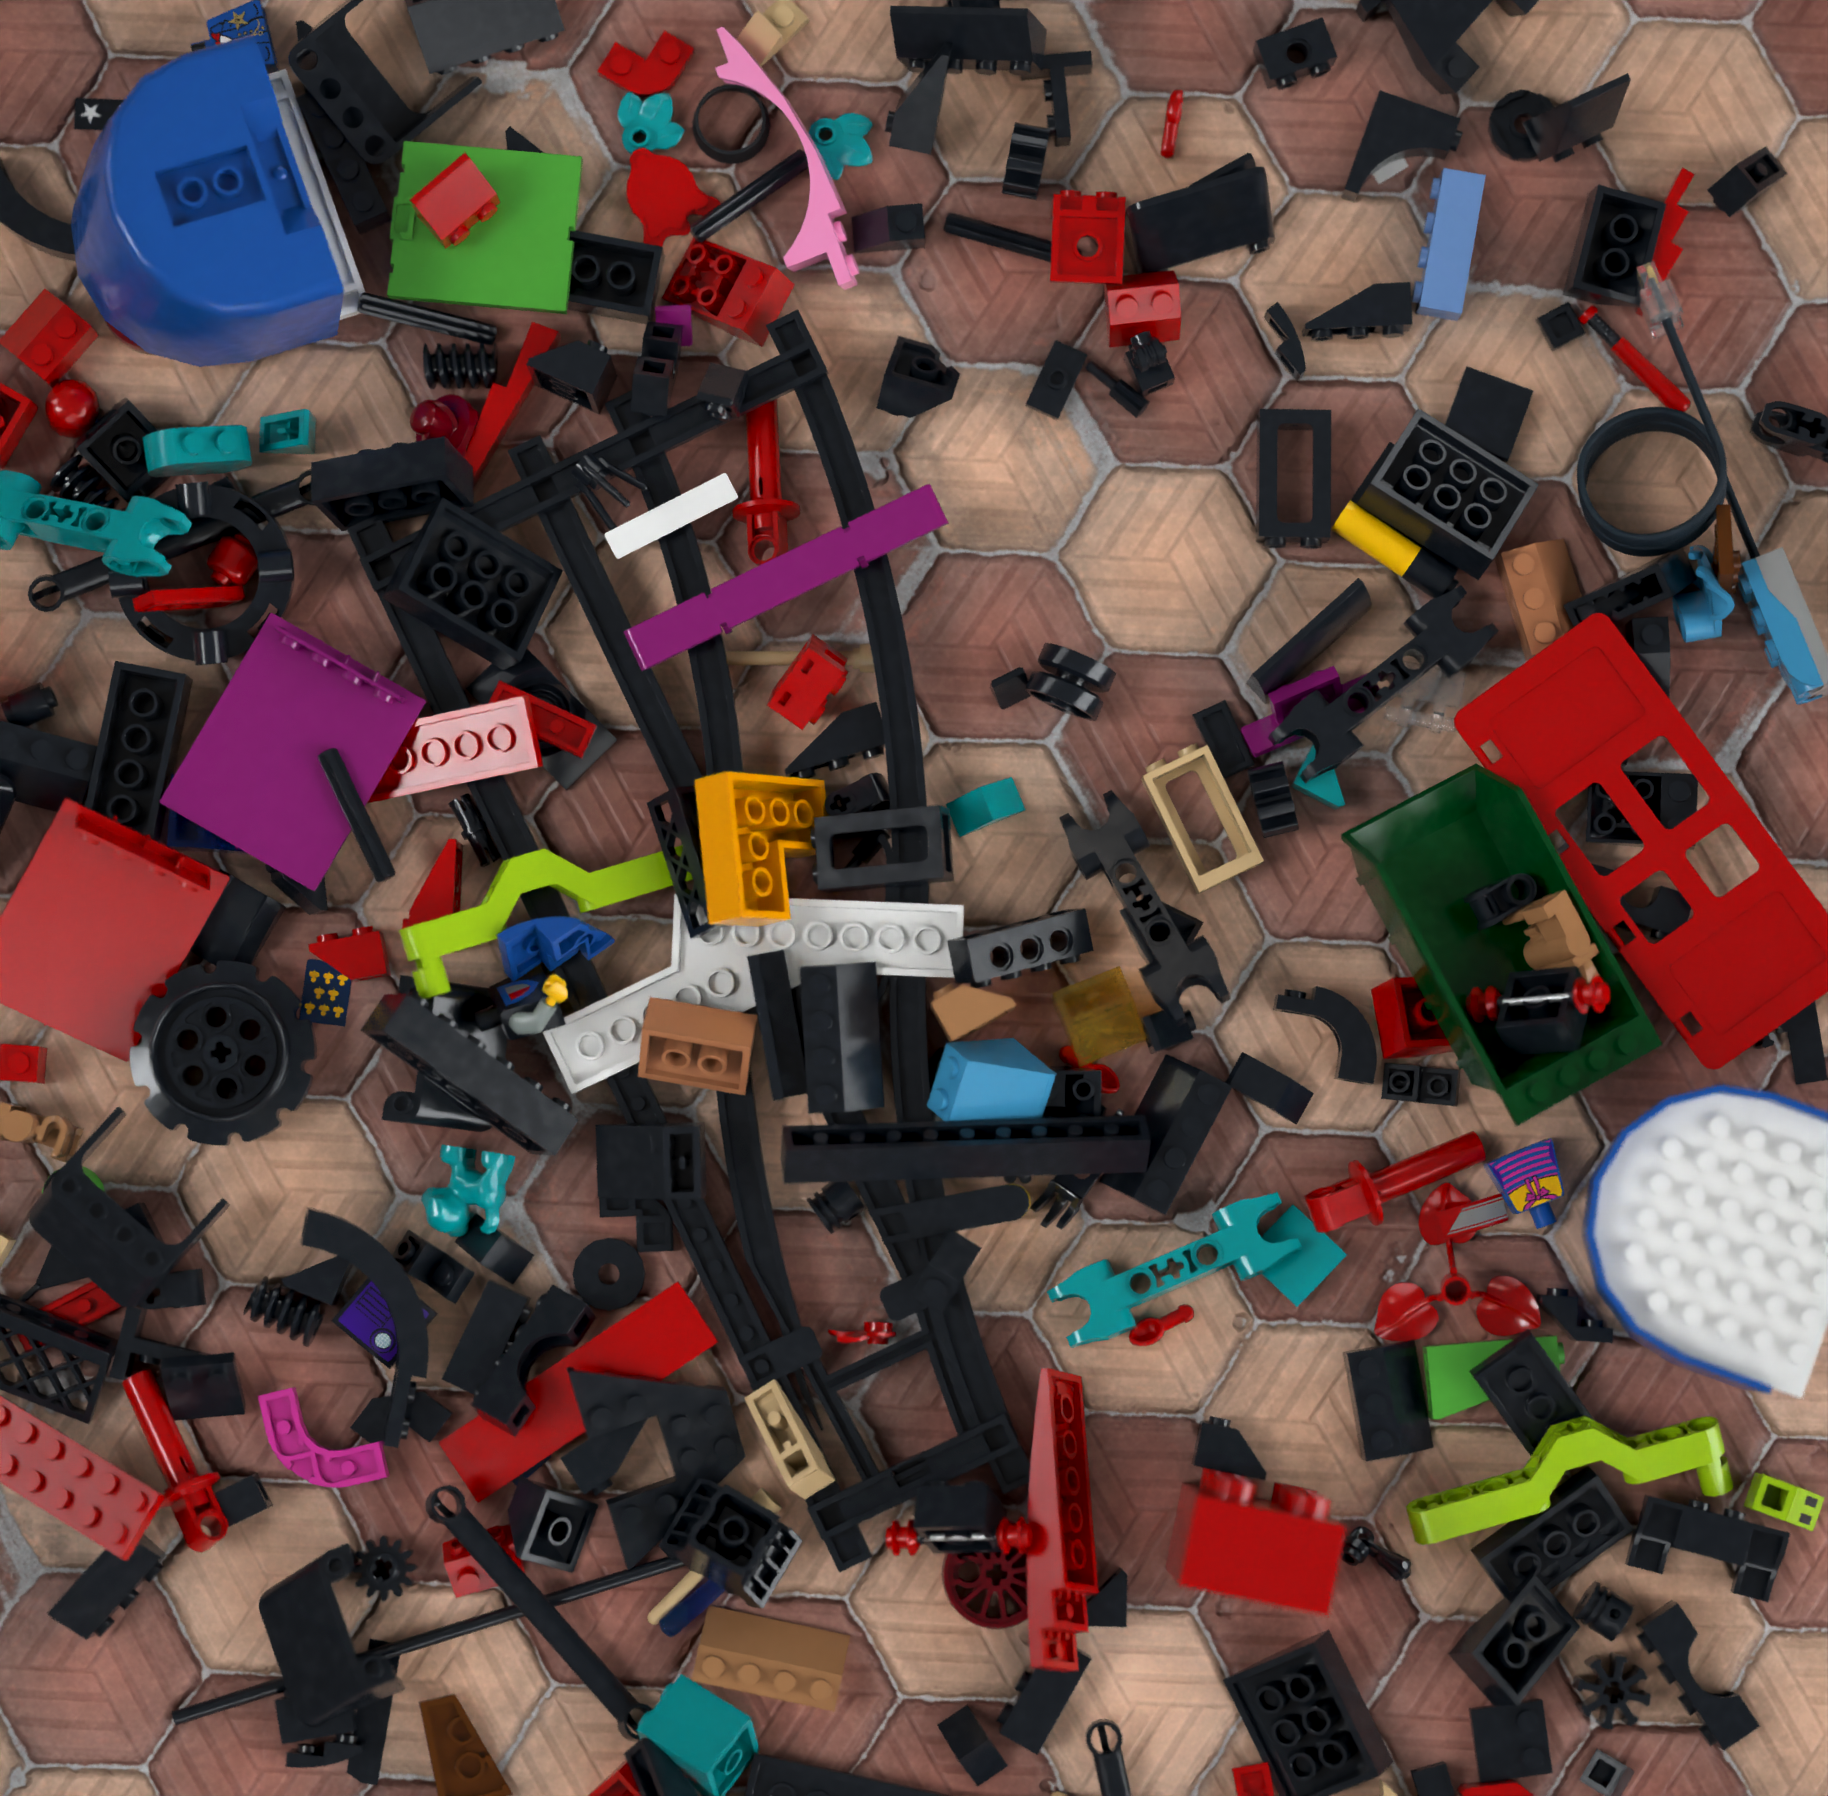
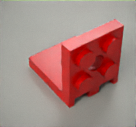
M1061 190L1060 194H1054L1051 202L1050 217L1052 219L1050 282L1122 285L1126 197L1117 198L1116 192L1107 191L1096 192V196H1081L1082 192L1077 190ZM1084 237H1091L1097 242L1098 251L1091 257H1084L1077 250L1078 241Z

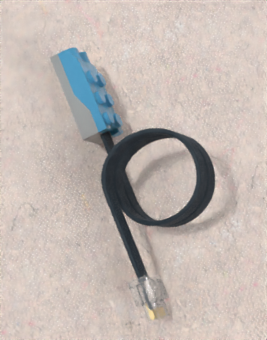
M1654 261L1637 267V280L1641 288L1639 299L1642 313L1653 339L1667 334L1703 424L1691 415L1676 409L1644 407L1619 414L1601 425L1587 440L1577 465L1579 499L1584 517L1594 534L1610 548L1631 556H1658L1683 548L1700 537L1715 521L1716 506L1723 505L1726 497L1728 504H1731V512L1751 558L1741 563L1744 573L1738 575V589L1744 603L1749 601L1752 603L1751 620L1757 635L1764 634L1767 641H1764L1766 646L1764 651L1771 668L1778 667L1782 678L1791 689L1797 705L1827 696L1828 655L1785 551L1781 547L1763 555L1759 554L1728 479L1726 454L1722 441L1676 330L1684 327L1681 314L1684 313L1670 279L1662 281ZM1650 431L1674 433L1692 441L1708 457L1718 478L1711 497L1692 518L1666 531L1652 534H1635L1613 527L1598 514L1586 490L1587 480L1593 464L1608 447L1628 436Z

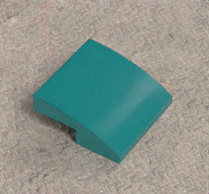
M1293 1204L1261 1236L1263 1240L1271 1243L1298 1238L1301 1244V1250L1284 1259L1272 1270L1261 1274L1295 1307H1298L1347 1256L1325 1233L1316 1232L1313 1222Z

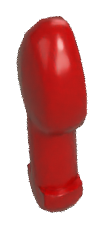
M1179 89L1171 93L1167 102L1161 144V157L1165 159L1174 157L1184 98L1183 90Z
M1066 1045L1060 1049L1059 1058L1064 1064L1067 1062L1072 1067L1102 1071L1101 1093L1115 1094L1119 1091V1079L1111 1068L1103 1064H1092L1076 1052V1048Z
M1188 1304L1178 1306L1177 1310L1161 1318L1147 1317L1136 1323L1137 1327L1130 1331L1129 1342L1139 1347L1155 1344L1160 1341L1165 1331L1183 1322L1188 1323L1192 1320L1194 1309Z

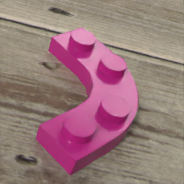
M296 1387L258 1396L265 1431L272 1450L288 1470L293 1471L309 1483L323 1487L339 1488L390 1476L382 1441L349 1449L336 1450L318 1444L309 1435L304 1424Z

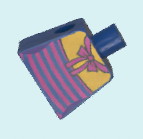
M1551 1138L1544 1139L1483 1164L1486 1172L1499 1193L1502 1194L1505 1203L1513 1214L1529 1210L1536 1229L1557 1222L1549 1201L1564 1196V1190Z

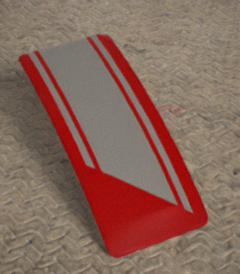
M1500 1193L1437 1212L1445 1239L1508 1221L1503 1197Z

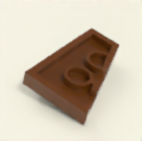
M1731 504L1717 505L1715 510V547H1713L1712 569L1721 587L1729 595L1736 594V583H1738V572H1740L1741 564L1740 551H1733Z
M450 1694L419 1701L437 1795H513L456 1695Z

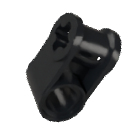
M880 773L865 775L860 780L829 794L825 800V810L829 816L890 810L889 786L884 776ZM837 800H840L841 807L838 806ZM844 833L840 835H851L854 833Z
M1519 873L1500 878L1491 884L1474 890L1462 899L1464 903H1469L1478 921L1476 927L1480 931L1504 920L1509 914L1530 904L1536 896L1537 887L1532 877ZM1512 883L1517 886L1519 891L1517 899L1511 895L1510 888Z
M202 1269L170 1272L156 1287V1289H160V1296L154 1297V1303L151 1304L150 1298H146L139 1306L144 1309L168 1307L175 1309L206 1305Z

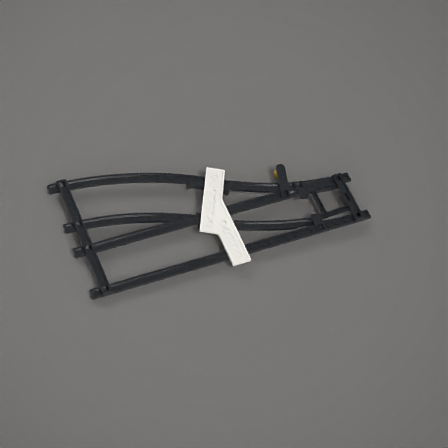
M796 310L766 325L780 355L746 371L749 380L740 416L795 390L818 449L844 530L849 527L848 522L875 510L853 439L828 378V370L799 310ZM631 390L604 403L618 434L554 464L542 437L539 435L508 450L521 481L474 503V506L465 507L462 510L500 533L536 515L539 516L668 789L671 790L674 787L695 785V779L703 778V775L652 668L641 671L623 633L632 626L571 498L583 493L576 487L578 480L571 472L580 459L588 453H591L597 459L603 456L610 464L624 472L633 469L636 479L648 486L646 491L641 490L648 511L682 495L666 452L736 418L729 417L728 422L709 418L708 412H705L697 401V395L669 408L666 416H645L640 412L631 411ZM607 471V473L610 475L607 481L617 477ZM379 513L347 528L360 556L359 560L373 590L379 596L434 715L472 707L436 630L382 598L396 568L420 530L394 542L383 521L373 522L380 516ZM690 522L659 538L658 541L677 605L701 593H705L706 596L711 594L708 575L692 523ZM885 554L868 562L869 566L864 569L860 565V567L854 569L865 616L875 669L886 751L890 810L927 806L919 716L910 656L888 554ZM721 633L688 649L700 716L707 776L726 771L744 773L735 699ZM504 775L466 782L503 861L539 850ZM925 826L891 829L892 848L883 834L877 838L885 851L887 865L924 861L928 857L927 829ZM929 883L886 887L885 902L789 898L790 920L759 927L735 925L719 927L698 938L691 939L677 895L674 894L671 966L608 996L592 960L588 961L579 950L577 954L555 968L557 976L566 982L567 997L575 1013L564 1017L566 1025L543 1031V1035L571 1094L578 1093L606 1079L627 1124L668 1123L648 1079L638 1077L642 1027L650 997L755 1014L757 1013L747 956L784 949L805 1063L800 967L876 962L877 975H882L878 987V1002L883 997L889 984L891 1062L897 1123L934 1122L933 1111L927 1107L931 1085L927 1039L926 977L954 978L947 940L963 936L965 906L929 904ZM548 885L520 894L531 920L545 917L571 918L560 892ZM698 905L696 915L699 924L702 925L707 920L703 907ZM750 1066L746 1094L739 1095L716 1091L726 1166L744 1256L779 1322L782 1337L771 1341L705 1199L664 1200V1203L752 1390L755 1392L774 1379L779 1383L819 1447L835 1481L811 1495L805 1501L822 1541L825 1542L840 1573L873 1557L858 1524L916 1497L917 1486H929L931 1482L935 1481L947 1482L987 1462L1003 1494L1029 1483L1031 1464L1020 1443L991 1368L964 1278L941 1314L910 1294L950 1229L960 1231L1020 1219L1028 1212L1031 1198L1023 1186L1015 1183L945 1196L943 1179L905 1180L909 1203H906L896 1180L855 1181L868 1208V1212L901 1277V1280L881 1290L880 1300L889 1318L893 1321H900L916 1313L921 1331L828 1374L820 1359L822 1348L814 1331L810 1327H803L789 1281L763 1160ZM862 1110L823 1113L828 1125L868 1123ZM927 1348L940 1390L958 1435L926 1451L923 1450L880 1472L837 1391ZM802 1367L862 1481L844 1490L841 1489L787 1375L791 1372L795 1373L800 1391L821 1431H823L824 1428Z

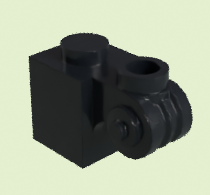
M1145 331L1130 339L1132 344L1128 346L1130 351L1125 352L1123 360L1138 393L1144 397L1172 385L1175 376L1166 358L1167 349L1165 345H1162L1155 336L1152 337L1150 331Z

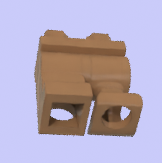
M1566 890L1532 901L1502 920L1504 925H1510L1525 919L1527 924L1530 925L1523 930L1524 934L1530 937V940L1524 946L1523 954L1525 961L1533 970L1577 966L1587 983L1591 982L1594 976H1599L1591 958L1599 953V950L1595 943L1590 944L1589 935Z
M1 1102L0 1140L28 1144L40 1143L54 1149L51 1153V1158L66 1163L76 1153L84 1129L73 1126L71 1121L63 1116L53 1115L46 1117L37 1113L25 1112L26 1107Z

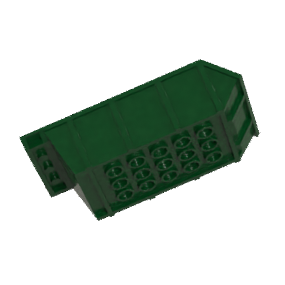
M1474 764L1341 834V840L1351 848L1358 873L1356 880L1359 886L1363 885L1390 934L1388 937L1389 941L1398 948L1426 1000L1423 1002L1427 1010L1431 1009L1458 1058L1456 1063L1459 1069H1464L1471 1084L1499 1094L1516 1126L1663 1045L1521 787L1478 764ZM1519 873L1527 874L1535 881L1537 893L1533 901L1541 899L1546 895L1566 890L1589 935L1590 944L1595 943L1599 950V953L1591 958L1599 976L1603 982L1608 984L1610 990V1001L1605 1005L1602 1012L1598 1013L1594 1010L1593 1006H1590L1579 1051L1511 1056L1495 1029L1496 1022H1492L1485 1015L1482 1023H1476L1472 1016L1468 1015L1466 998L1470 995L1473 987H1479L1485 993L1487 987L1493 985L1501 995H1504L1510 972L1530 971L1533 968L1527 964L1523 954L1524 946L1530 940V937L1526 936L1523 930L1530 926L1524 919L1510 925H1504L1503 921H1500L1478 931L1476 927L1478 921L1469 903H1464L1462 899L1465 895L1500 878ZM1512 883L1510 888L1511 895L1517 899L1519 891L1517 886Z

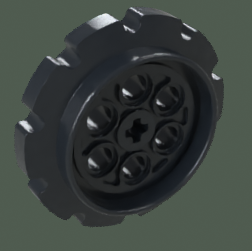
M218 961L216 969L212 973H207L205 967L200 964L183 969L165 981L168 990L166 996L163 998L155 995L149 996L135 1021L134 1031L141 1034L142 1042L140 1045L130 1048V1068L134 1084L138 1087L147 1086L150 1089V1096L145 1100L144 1104L152 1115L169 1130H177L179 1126L186 1125L188 1128L187 1138L189 1140L208 1145L227 1146L230 1144L231 1137L235 1133H239L245 1142L260 1139L282 1125V1121L279 1118L282 1109L287 1108L290 1111H296L300 1107L311 1087L313 1076L305 1072L304 1065L307 1061L317 1058V1044L313 1024L308 1019L299 1020L297 1018L296 1012L302 1006V1002L293 990L275 976H271L267 981L261 982L258 976L259 968L237 961ZM216 1008H223L227 1014V1019L222 1026L214 1027L210 1022V1014ZM255 1020L260 1025V1034L254 1040H247L243 1033L244 1026L249 1021ZM193 1030L198 1035V1044L192 1050H186L182 1046V1036L187 1031ZM221 1044L231 1049V1055H227L225 1058L226 1062L223 1059L216 1058V1052L222 1048ZM256 1056H261L266 1063L265 1071L259 1076H253L249 1071V1062ZM199 1066L203 1071V1080L200 1084L191 1086L187 1081V1073L190 1068ZM227 1079H233L237 1084V1092L230 1099H225L220 1092L222 1083Z

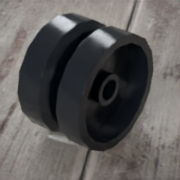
M1045 643L1037 661L1049 673L1042 671L1032 672L1025 691L1059 711L1086 720L1096 721L1103 706V701L1091 691L1109 692L1116 673L1104 664L1079 652L1060 645Z

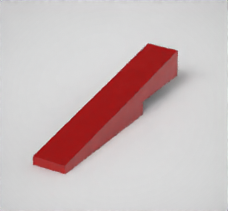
M532 321L507 387L496 383L492 384L464 456L473 467V487L476 486L535 385L526 365L529 358L555 349L562 339L559 331Z

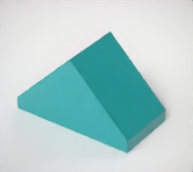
M300 409L260 417V453L315 454L316 418L310 410Z
M1312 744L1290 787L1334 810L1340 809L1345 805V801L1335 770L1328 771L1306 784L1299 777L1307 765L1315 759L1316 750Z
M1012 777L978 787L946 804V807L950 809V816L959 838L1026 810Z

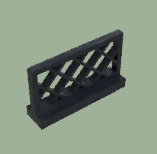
M0 1294V1341H3L11 1356L0 1361V1368L14 1363L22 1377V1380L11 1382L5 1379L0 1369V1390L89 1424L93 1418L112 1358L115 1355L118 1340ZM18 1333L28 1338L33 1348L18 1353L10 1337ZM50 1347L61 1350L66 1362L52 1367L44 1350ZM36 1353L44 1371L30 1376L22 1359ZM87 1360L100 1365L97 1376L86 1380L77 1363ZM70 1367L78 1384L64 1389L55 1372ZM48 1376L56 1393L48 1396L39 1393L33 1381ZM94 1384L93 1389L91 1391L89 1386ZM81 1389L88 1401L86 1410L73 1406L67 1395Z

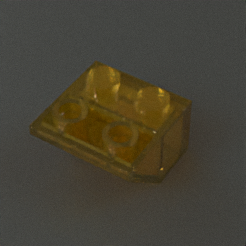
M1120 966L1052 993V1003L1079 1067L1146 1041L1133 996Z

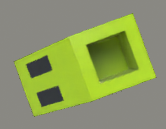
M1755 1472L1743 1506L1813 1531L1825 1497Z

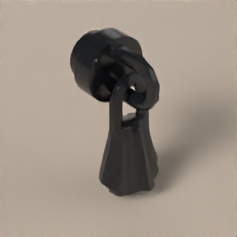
M1359 1526L1353 1529L1349 1536L1344 1538L1340 1558L1345 1563L1356 1566L1358 1563H1363L1368 1555H1371L1396 1581L1407 1579L1410 1576V1559L1375 1544L1374 1535L1368 1528ZM1361 1533H1364V1534L1367 1535V1539H1366V1538H1360V1539H1358L1357 1537H1358L1359 1534H1361ZM1372 1547L1375 1550H1377V1553L1371 1550L1370 1548Z

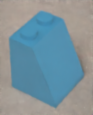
M1014 1038L948 1042L940 1061L927 1107L943 1121L1042 1118L1056 1073Z

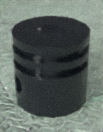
M829 1182L821 1188L822 1193H814V1199L810 1197L806 1199L830 1234L835 1232L833 1230L834 1227L837 1226L838 1229L842 1227L840 1224L842 1221L847 1223L866 1209L847 1182Z
M1595 1581L1588 1587L1578 1602L1573 1618L1576 1620L1581 1619V1623L1584 1625L1589 1623L1588 1627L1607 1640L1613 1641L1628 1622L1634 1605L1616 1593L1608 1592V1588L1605 1586L1600 1588L1601 1584Z

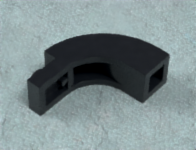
M1318 986L1313 988L1311 1000L1305 999V992L1285 989L1284 995L1278 994L1275 996L1274 1011L1313 1017L1323 1022L1332 1031L1338 1045V1059L1334 1079L1365 1085L1374 1084L1377 1051L1373 1033L1364 1016L1349 1000L1334 991Z

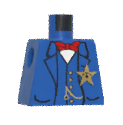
M252 0L209 19L206 23L210 39L191 44L193 52L253 34L267 73L280 71L265 10L260 0Z

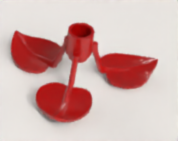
M1449 1182L1439 1185L1428 1195L1421 1207L1418 1221L1420 1233L1428 1244L1440 1245L1446 1242L1450 1273L1446 1274L1441 1280V1292L1431 1294L1425 1298L1422 1288L1415 1283L1399 1282L1390 1286L1383 1293L1379 1301L1374 1327L1375 1335L1386 1340L1399 1342L1420 1339L1431 1333L1439 1320L1438 1312L1430 1302L1445 1300L1451 1305L1458 1306L1464 1304L1469 1298L1473 1299L1475 1297L1483 1298L1476 1308L1478 1321L1487 1332L1493 1335L1512 1336L1527 1329L1539 1328L1541 1326V1317L1537 1302L1527 1286L1520 1280L1512 1276L1498 1275L1489 1281L1486 1292L1480 1290L1472 1291L1467 1278L1457 1272L1452 1242L1465 1243L1477 1231L1452 1238L1448 1237V1239L1443 1237L1437 1212L1472 1202Z

